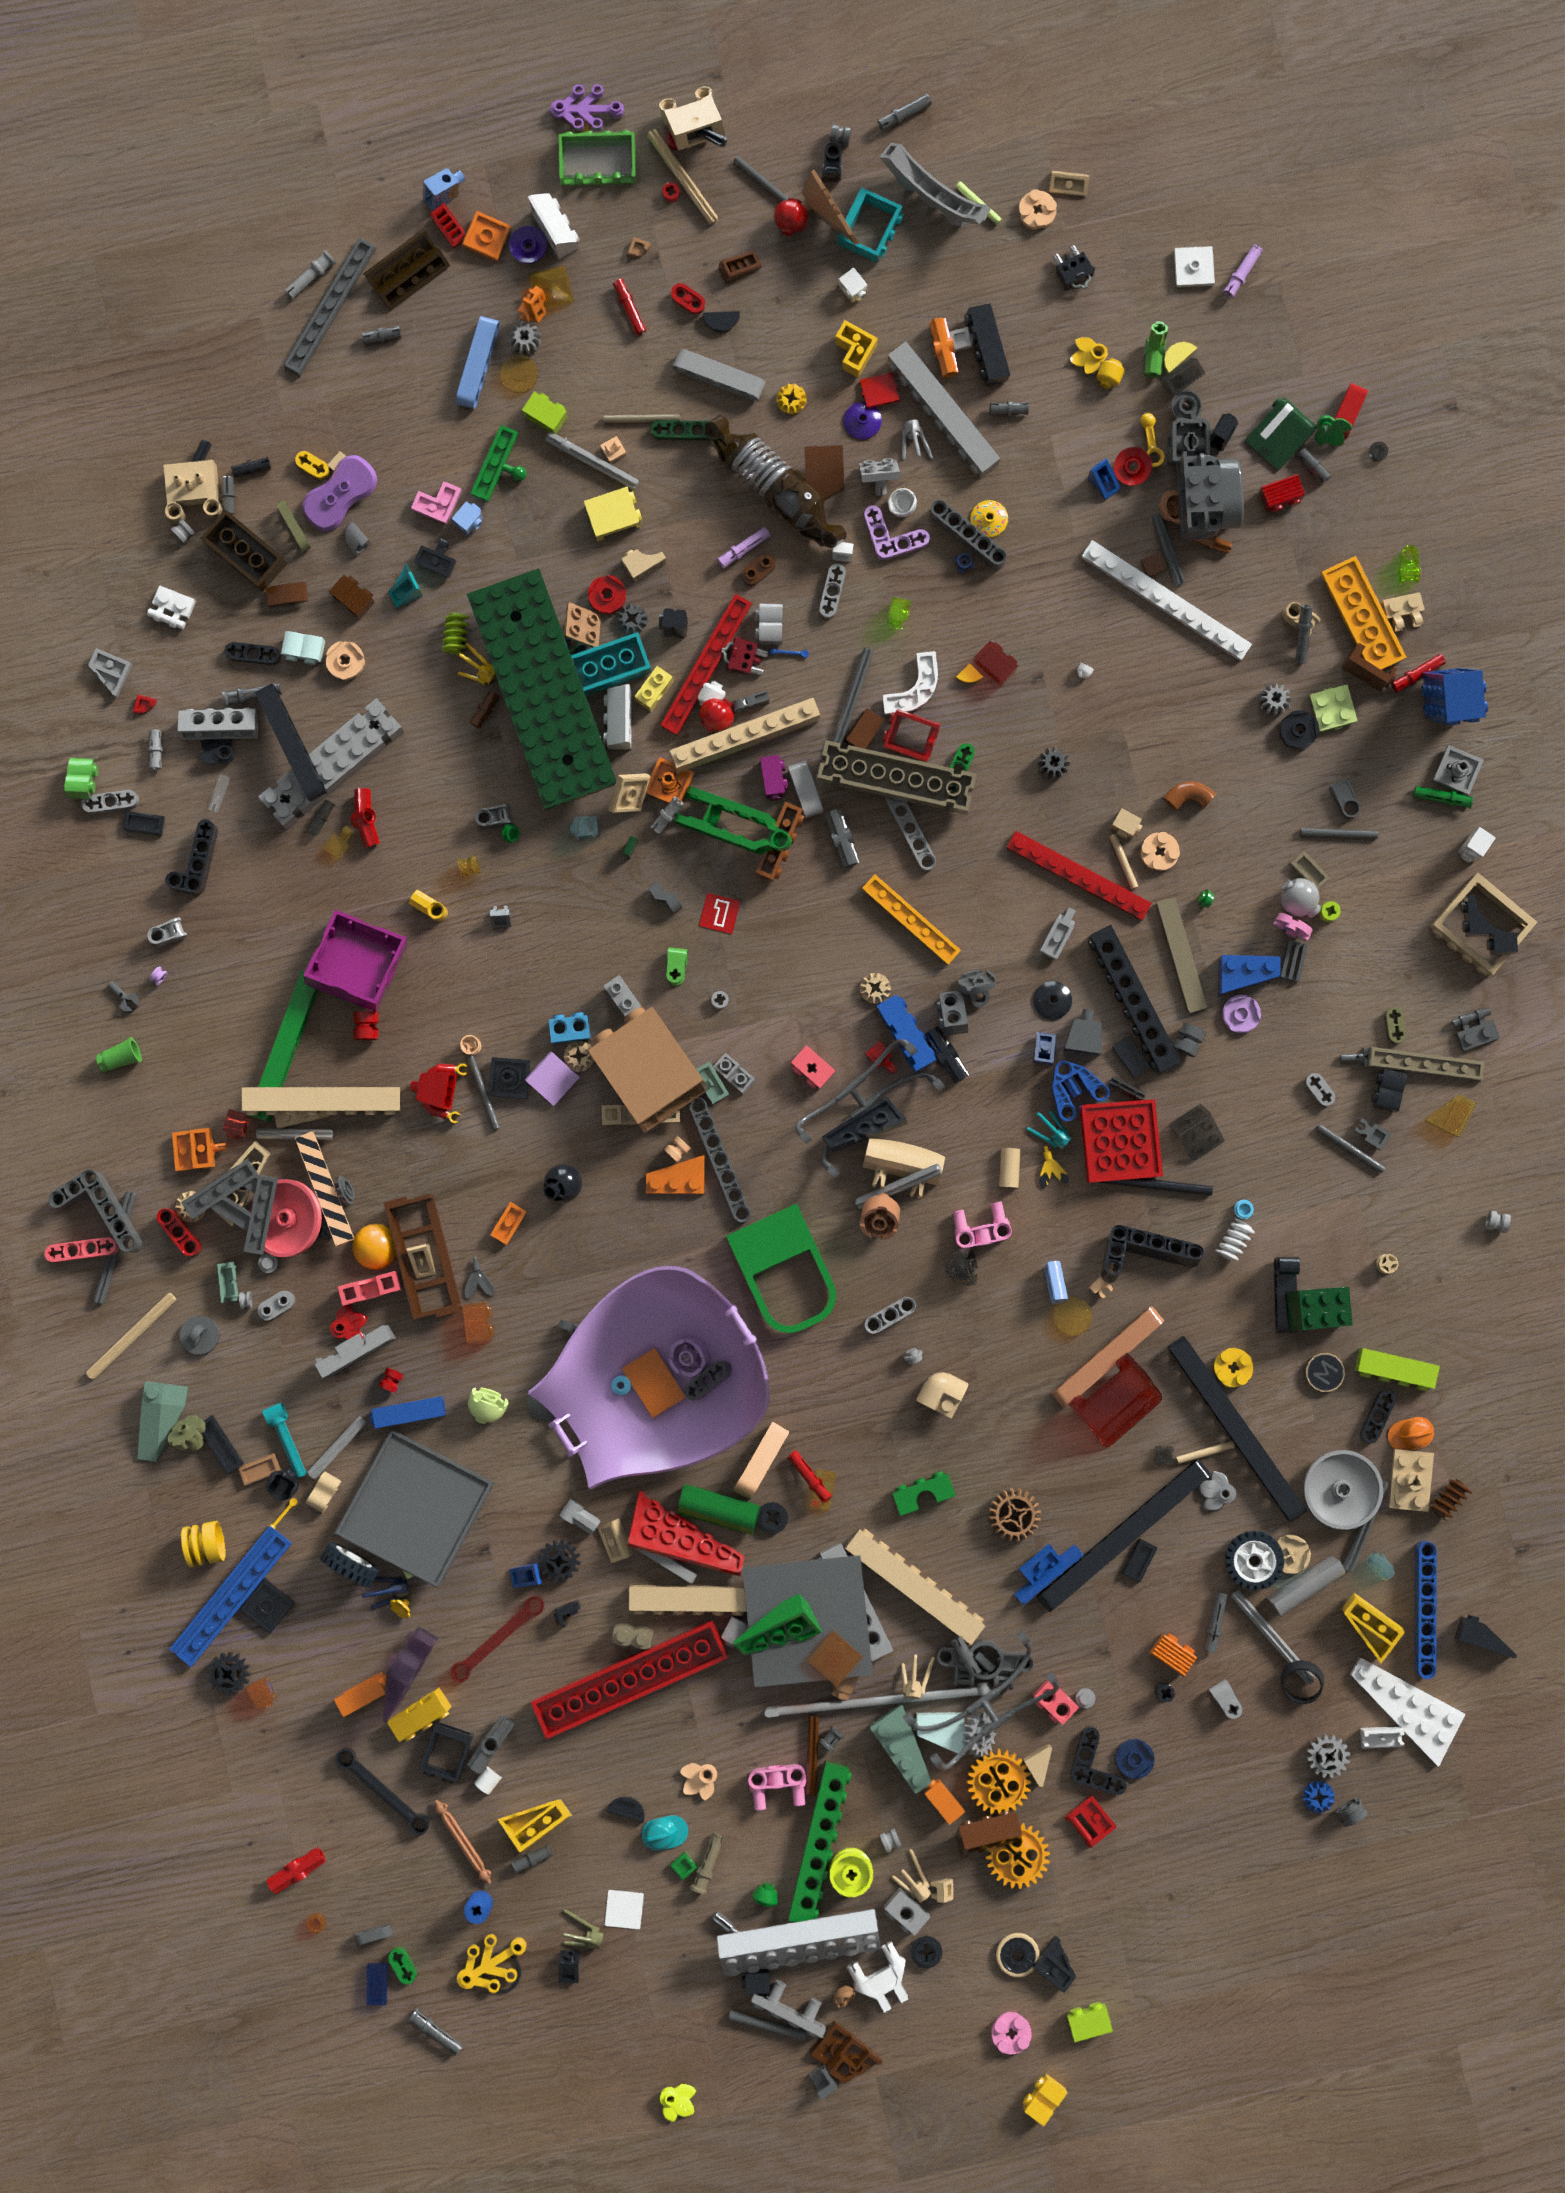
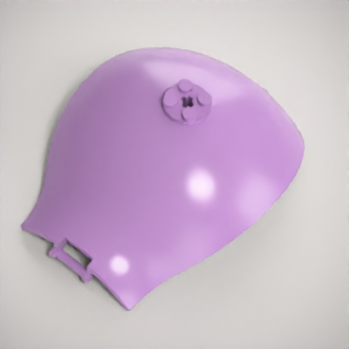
M677 1266L652 1268L629 1278L613 1289L588 1313L567 1342L552 1369L528 1392V1395L539 1401L555 1416L556 1419L550 1422L548 1426L553 1428L567 1450V1456L570 1457L578 1452L586 1473L589 1489L623 1477L672 1471L705 1461L742 1441L756 1428L765 1415L770 1400V1387L765 1365L755 1342L757 1340L756 1337L752 1336L736 1311L738 1310L736 1306H732L711 1284L686 1268ZM653 1348L657 1349L684 1394L686 1386L715 1362L727 1361L732 1369L731 1375L702 1399L689 1400L686 1397L654 1418L648 1412L632 1384L630 1391L625 1395H617L612 1390L613 1379L617 1376H626L622 1368ZM721 1367V1370L715 1374L722 1373L723 1367ZM707 1375L705 1383L708 1386L711 1384V1378ZM619 1382L618 1388L623 1389L624 1383ZM701 1387L695 1388L694 1395H696L695 1392ZM564 1419L574 1430L581 1443L575 1448L559 1425Z

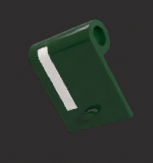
M1278 397L1271 405L1273 409L1245 439L1251 447L1278 471L1317 430L1316 424L1286 397L1282 399Z

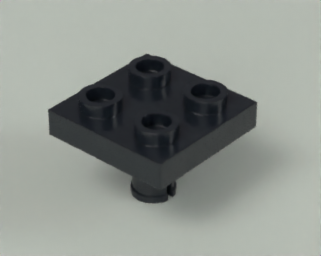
M492 1057L488 1096L528 1099L529 1083L525 1079L530 1074L531 1060Z

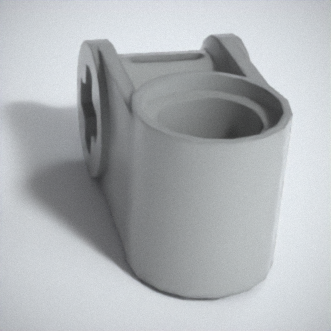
M180 917L151 928L147 934L148 940L158 947L182 940L188 935L182 928ZM158 932L162 933L161 940L154 941V935Z
M1226 1679L1209 1688L1212 1696L1229 1718L1236 1719L1241 1716V1704ZM1232 1704L1233 1706H1237L1235 1708V1713L1229 1711V1705Z

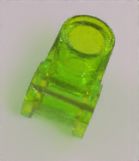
M1413 545L1406 546L1398 554L1399 584L1404 581L1420 582L1419 551ZM1405 552L1411 553V560L1405 557Z

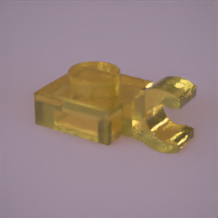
M345 826L339 836L333 833L322 849L339 861L350 847L346 841L354 831Z

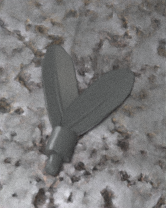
M473 1257V1271L465 1287V1297L469 1299L474 1295L478 1283L486 1294L494 1295L492 1283L480 1270V1263L477 1262V1257Z

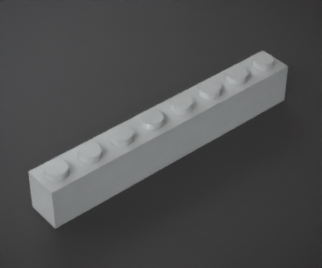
M904 342L891 352L887 359L889 369L899 375L901 384L911 390V395L915 401H920L926 415L932 416L936 427L940 431L943 430L947 435L946 439L952 446L955 445L957 447L960 457L970 463L972 472L982 478L999 465L1000 457L909 344Z

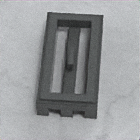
M1288 940L1280 978L1300 982L1308 944ZM1295 946L1289 975H1285L1291 947ZM1300 947L1302 948L1298 963V968L1296 976L1293 977L1298 951Z

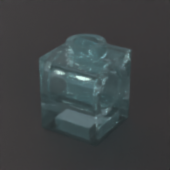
M596 815L573 818V823H570L571 835H575L576 840L599 837Z

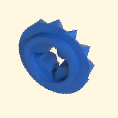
M1314 1781L1304 1789L1303 1801L1305 1806L1312 1812L1323 1813L1330 1810L1334 1804L1335 1794L1332 1787L1327 1783ZM1318 1791L1321 1795L1327 1796L1321 1799V1805L1316 1799H1311L1317 1796Z

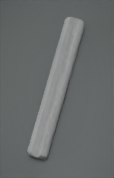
M257 1128L256 1138L295 1140L298 1136L314 1131L317 1140H332L333 1130Z
M360 1416L357 1417L307 1472L308 1475L316 1479L366 1425V1421Z

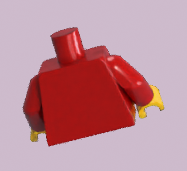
M437 1064L428 1069L427 1073H421L419 1081H412L410 1083V1091L417 1093L416 1100L422 1102V1107L430 1115L443 1119L449 1118L452 1123L458 1122L453 1121L451 1116L452 1114H460L457 1111L449 1113L448 1110H452L457 1074L459 1076L467 1075V1073H461L459 1068L467 1067L466 1064H460L458 1067H455L453 1064Z

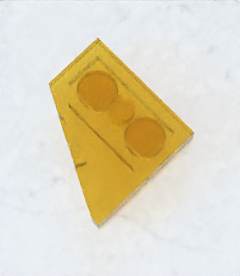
M1458 1094L1428 1116L1425 1122L1459 1138L1477 1103Z

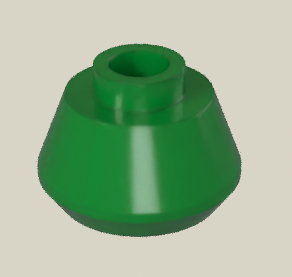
M763 1882V1885H758L752 1893L753 1901L765 1907L777 1905L778 1898L777 1890L774 1889L775 1886Z

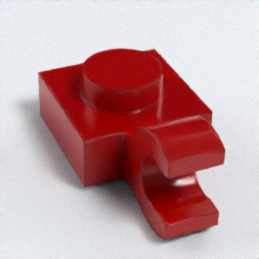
M879 1041L865 1054L874 1063L887 1048ZM891 1052L877 1068L879 1069L883 1065L892 1075L897 1071V1067L889 1060L893 1056Z

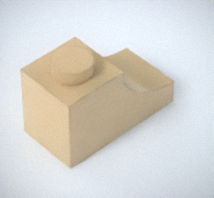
M638 549L626 552L622 558V564L634 583L667 563L663 552L646 555L639 552Z

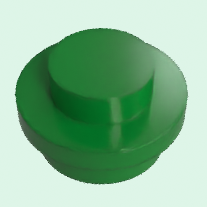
M508 823L503 827L501 836L504 841L511 843L519 838L520 830L515 824Z
M1208 889L1204 892L1202 891L1197 899L1199 907L1209 908L1214 900V894Z

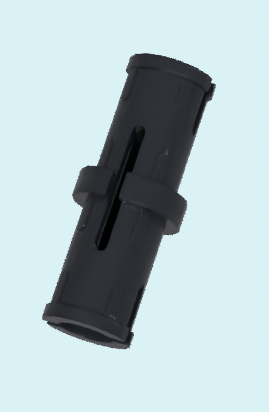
M266 457L251 461V459L247 460V463L231 466V469L233 470L234 478L248 474L255 475V472L271 469L269 458Z

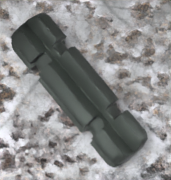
M1112 1077L1109 1082L1110 1087L1117 1088L1119 1092L1129 1097H1134L1137 1101L1143 1100L1146 1095L1145 1092L1136 1090L1137 1088L1124 1081L1121 1082L1116 1077Z

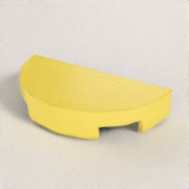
M1179 342L1172 345L1167 350L1164 358V368L1168 375L1197 350V347L1187 342Z

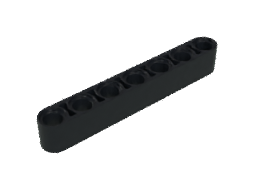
M271 683L256 691L255 694L308 801L311 802L326 794V788L274 684Z

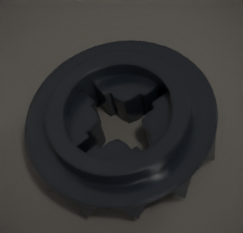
M769 1502L760 1508L757 1523L761 1530L769 1534H776L786 1527L788 1514L782 1505ZM767 1511L772 1515L779 1512L776 1517L778 1525L773 1521L765 1523L769 1518Z
M927 1935L917 1938L911 1947L912 1960L921 1968L928 1969L936 1966L942 1958L940 1943L934 1937ZM925 1944H927L929 1950L935 1951L928 1954L927 1960L924 1953H921L924 1950Z

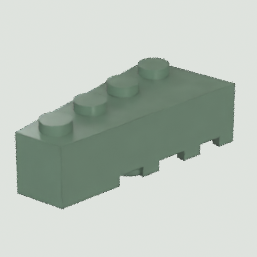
M899 1703L869 1724V1726L916 1794L932 1782L913 1731L903 1718L906 1715L902 1703Z

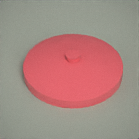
M291 1179L278 1180L264 1251L277 1257L296 1256L305 1252L316 1240L321 1227V1208L315 1194L305 1184ZM253 1201L250 1206V1212L252 1211Z

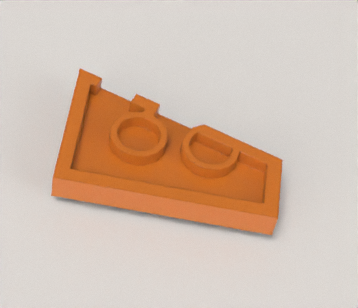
M705 1155L647 1173L646 1194H704Z

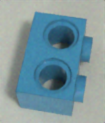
M583 1012L573 1013L572 1017L566 1018L564 1015H555L553 1019H549L552 1044L591 1040L589 1018ZM577 1022L584 1023V1029L580 1032L574 1030V1025ZM558 1024L565 1026V1031L562 1034L555 1033V1027Z

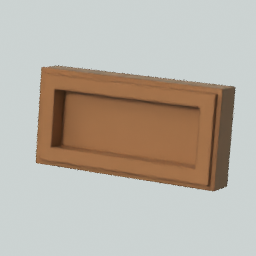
M275 1453L238 1468L244 1486L267 1478L274 1471H281Z

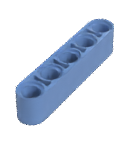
M483 316L479 318L455 401L457 405L475 409L499 332L500 321Z

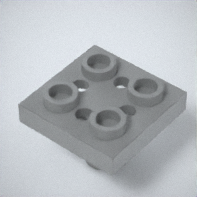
M892 458L883 459L881 462L866 460L859 464L862 483L875 481V495H880V488L882 495L887 494L886 480L900 479L897 460Z
M1448 745L1432 781L1468 796L1484 760Z

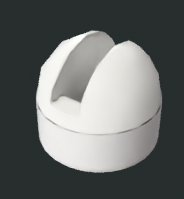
M1080 663L1077 674L1079 677L1086 679L1091 676L1094 669Z

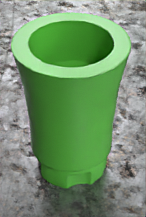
M129 1037L122 1043L98 1054L96 1061L100 1070L106 1072L129 1064L139 1063L142 1061V1056L136 1041Z

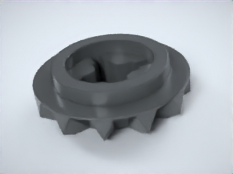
M629 604L622 607L618 612L617 624L626 634L640 633L647 625L646 612L639 605ZM627 613L631 614V616L637 615L635 618L636 624L632 621L627 622L629 620Z
M343 1176L335 1178V1191L341 1202L346 1206L353 1205L355 1194L350 1182Z

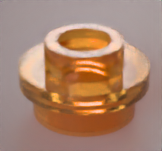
M320 1913L311 1914L306 1921L307 1929L314 1934L322 1932L326 1927L325 1917ZM319 1920L320 1925L315 1926L313 1921Z

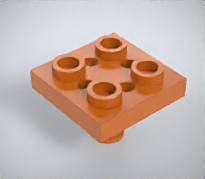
M659 757L651 774L646 794L668 804L673 797H677L680 799V803L683 801L685 792L695 773L691 770H686L674 776L675 769L672 762Z

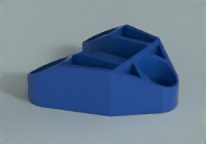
M1060 1061L1055 1066L1051 1085L1057 1115L1064 1122H1069L1075 1118L1076 1109L1061 1084L1062 1082L1065 1083L1073 1098L1083 1092L1074 1078L1075 1074L1085 1091L1088 1092L1094 1101H1105L1109 1097L1110 1092L1108 1087L1087 1068L1068 1061ZM1065 1064L1069 1067L1067 1075L1059 1073L1058 1068L1060 1065ZM1097 1088L1105 1090L1106 1095L1104 1098L1099 1099L1096 1097L1095 1090ZM1068 1107L1072 1110L1073 1113L1070 1118L1062 1116L1063 1108Z

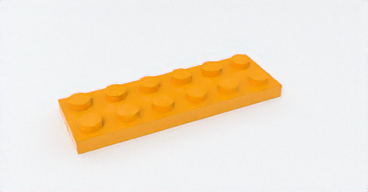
M1354 556L1322 571L1320 574L1355 645L1357 646L1358 643H1361L1365 646L1361 657L1381 670L1405 660L1407 657L1357 557Z

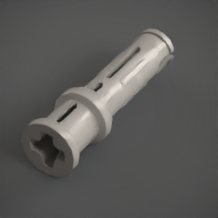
M324 250L323 254L316 261L313 260L311 262V267L285 291L294 299L317 276H323L325 274L324 271L337 262Z

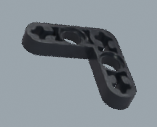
M1093 1726L1085 1727L1081 1732L1071 1767V1778L1078 1784L1114 1795L1123 1794L1127 1789V1784L1122 1777L1092 1768L1100 1734ZM1091 1730L1096 1736L1090 1740V1745H1093V1748L1082 1745L1083 1742L1087 1744L1088 1737L1085 1734L1090 1733ZM1084 1749L1089 1750L1091 1753L1088 1760L1080 1758V1752ZM1079 1769H1082V1772L1086 1775H1089V1771H1092L1089 1776V1782H1086L1087 1777L1080 1776V1779H1077L1076 1774H1074L1075 1771L1078 1772ZM1097 1774H1101L1104 1777L1101 1785L1093 1783V1778ZM1108 1777H1111L1109 1781L1117 1783L1120 1780V1784L1123 1785L1122 1788L1115 1790V1787L1108 1784V1788H1105L1108 1783Z

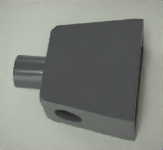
M1083 1009L1082 1019H1074L1072 1021L1064 1050L1099 1056L1102 1054L1101 1022L1093 1021L1094 1010Z

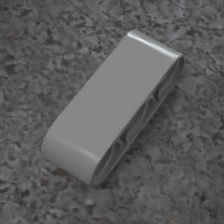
M803 761L788 766V771L805 819L824 813L807 762Z
M904 1297L873 1314L865 1320V1330L875 1334L915 1311V1301L910 1297ZM904 1300L911 1301L912 1309L910 1311L902 1309L901 1305ZM887 1310L895 1312L894 1320L888 1321L885 1319V1312ZM872 1319L877 1320L879 1324L878 1328L874 1331L868 1328V1322Z

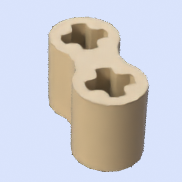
M324 1472L308 1497L306 1504L324 1513L342 1481Z

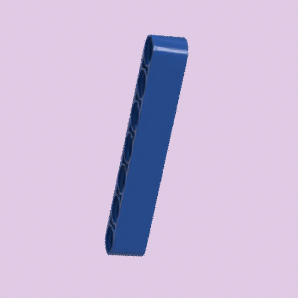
M1422 1540L1415 1545L1414 1670L1420 1677L1431 1679L1436 1674L1437 1549L1433 1543ZM1425 1545H1428L1430 1548L1427 1555L1422 1553V1548ZM1424 1565H1428L1430 1568L1429 1573L1426 1575L1422 1573ZM1428 1584L1430 1590L1427 1594L1423 1595L1422 1587ZM1428 1604L1429 1612L1423 1614L1421 1609L1424 1605ZM1428 1624V1633L1422 1634L1421 1629L1423 1625ZM1428 1644V1653L1422 1654V1646ZM1428 1664L1429 1671L1426 1674H1422V1666Z

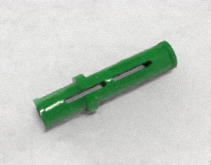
M1416 785L1413 792V798L1446 803L1451 807L1456 805L1471 809L1473 803V796L1457 794L1455 791L1450 793Z

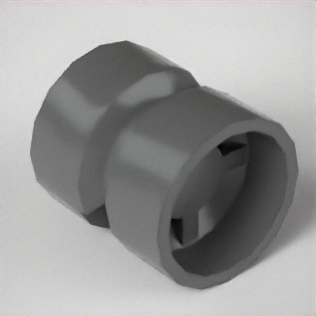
M1184 1022L1179 1032L1181 1036L1176 1038L1173 1047L1178 1052L1195 1058L1200 1049L1198 1044L1203 1042L1207 1032L1195 1025Z

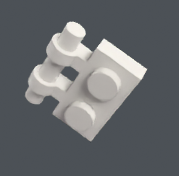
M159 585L152 602L158 606V609L156 611L149 609L147 616L152 617L157 622H165L172 628L184 629L186 623L180 621L182 616L189 619L196 600ZM168 610L173 612L174 615L170 617L164 613Z

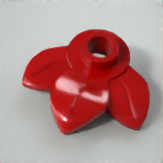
M351 1305L342 1306L336 1313V1320L330 1326L331 1334L335 1338H345L346 1340L360 1334L363 1339L360 1329L366 1324L368 1317L362 1313H353ZM342 1325L344 1329L337 1331V1326Z

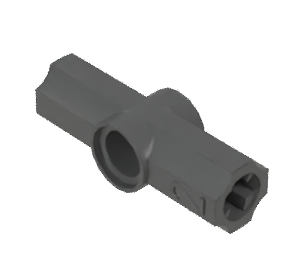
M834 809L825 813V818L831 831V839L839 853L843 868L859 864V858L853 845V837L849 827L847 828L841 809Z
M502 1714L467 1763L470 1769L479 1774L483 1772L515 1724L512 1720ZM493 1740L496 1743V1748L489 1749L486 1746V1741Z

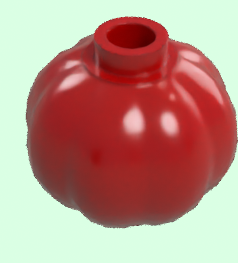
M788 198V200L782 201L776 206L774 221L777 227L782 230V234L793 236V233L801 232L807 227L809 214L806 207L802 205V201Z
M716 698L706 700L701 705L699 716L703 719L701 724L711 733L714 730L721 732L729 729L734 721V713L730 708L732 703L726 698L722 700Z

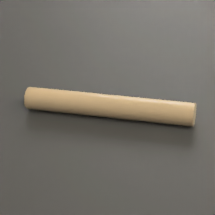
M1113 834L1109 838L1131 889L1137 888L1138 884L1116 834Z
M1233 1441L1225 1442L1176 1457L1177 1463L1179 1465L1233 1449L1235 1446Z

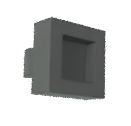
M507 905L501 910H497V906H494L493 910H490L492 928L511 927L510 910Z

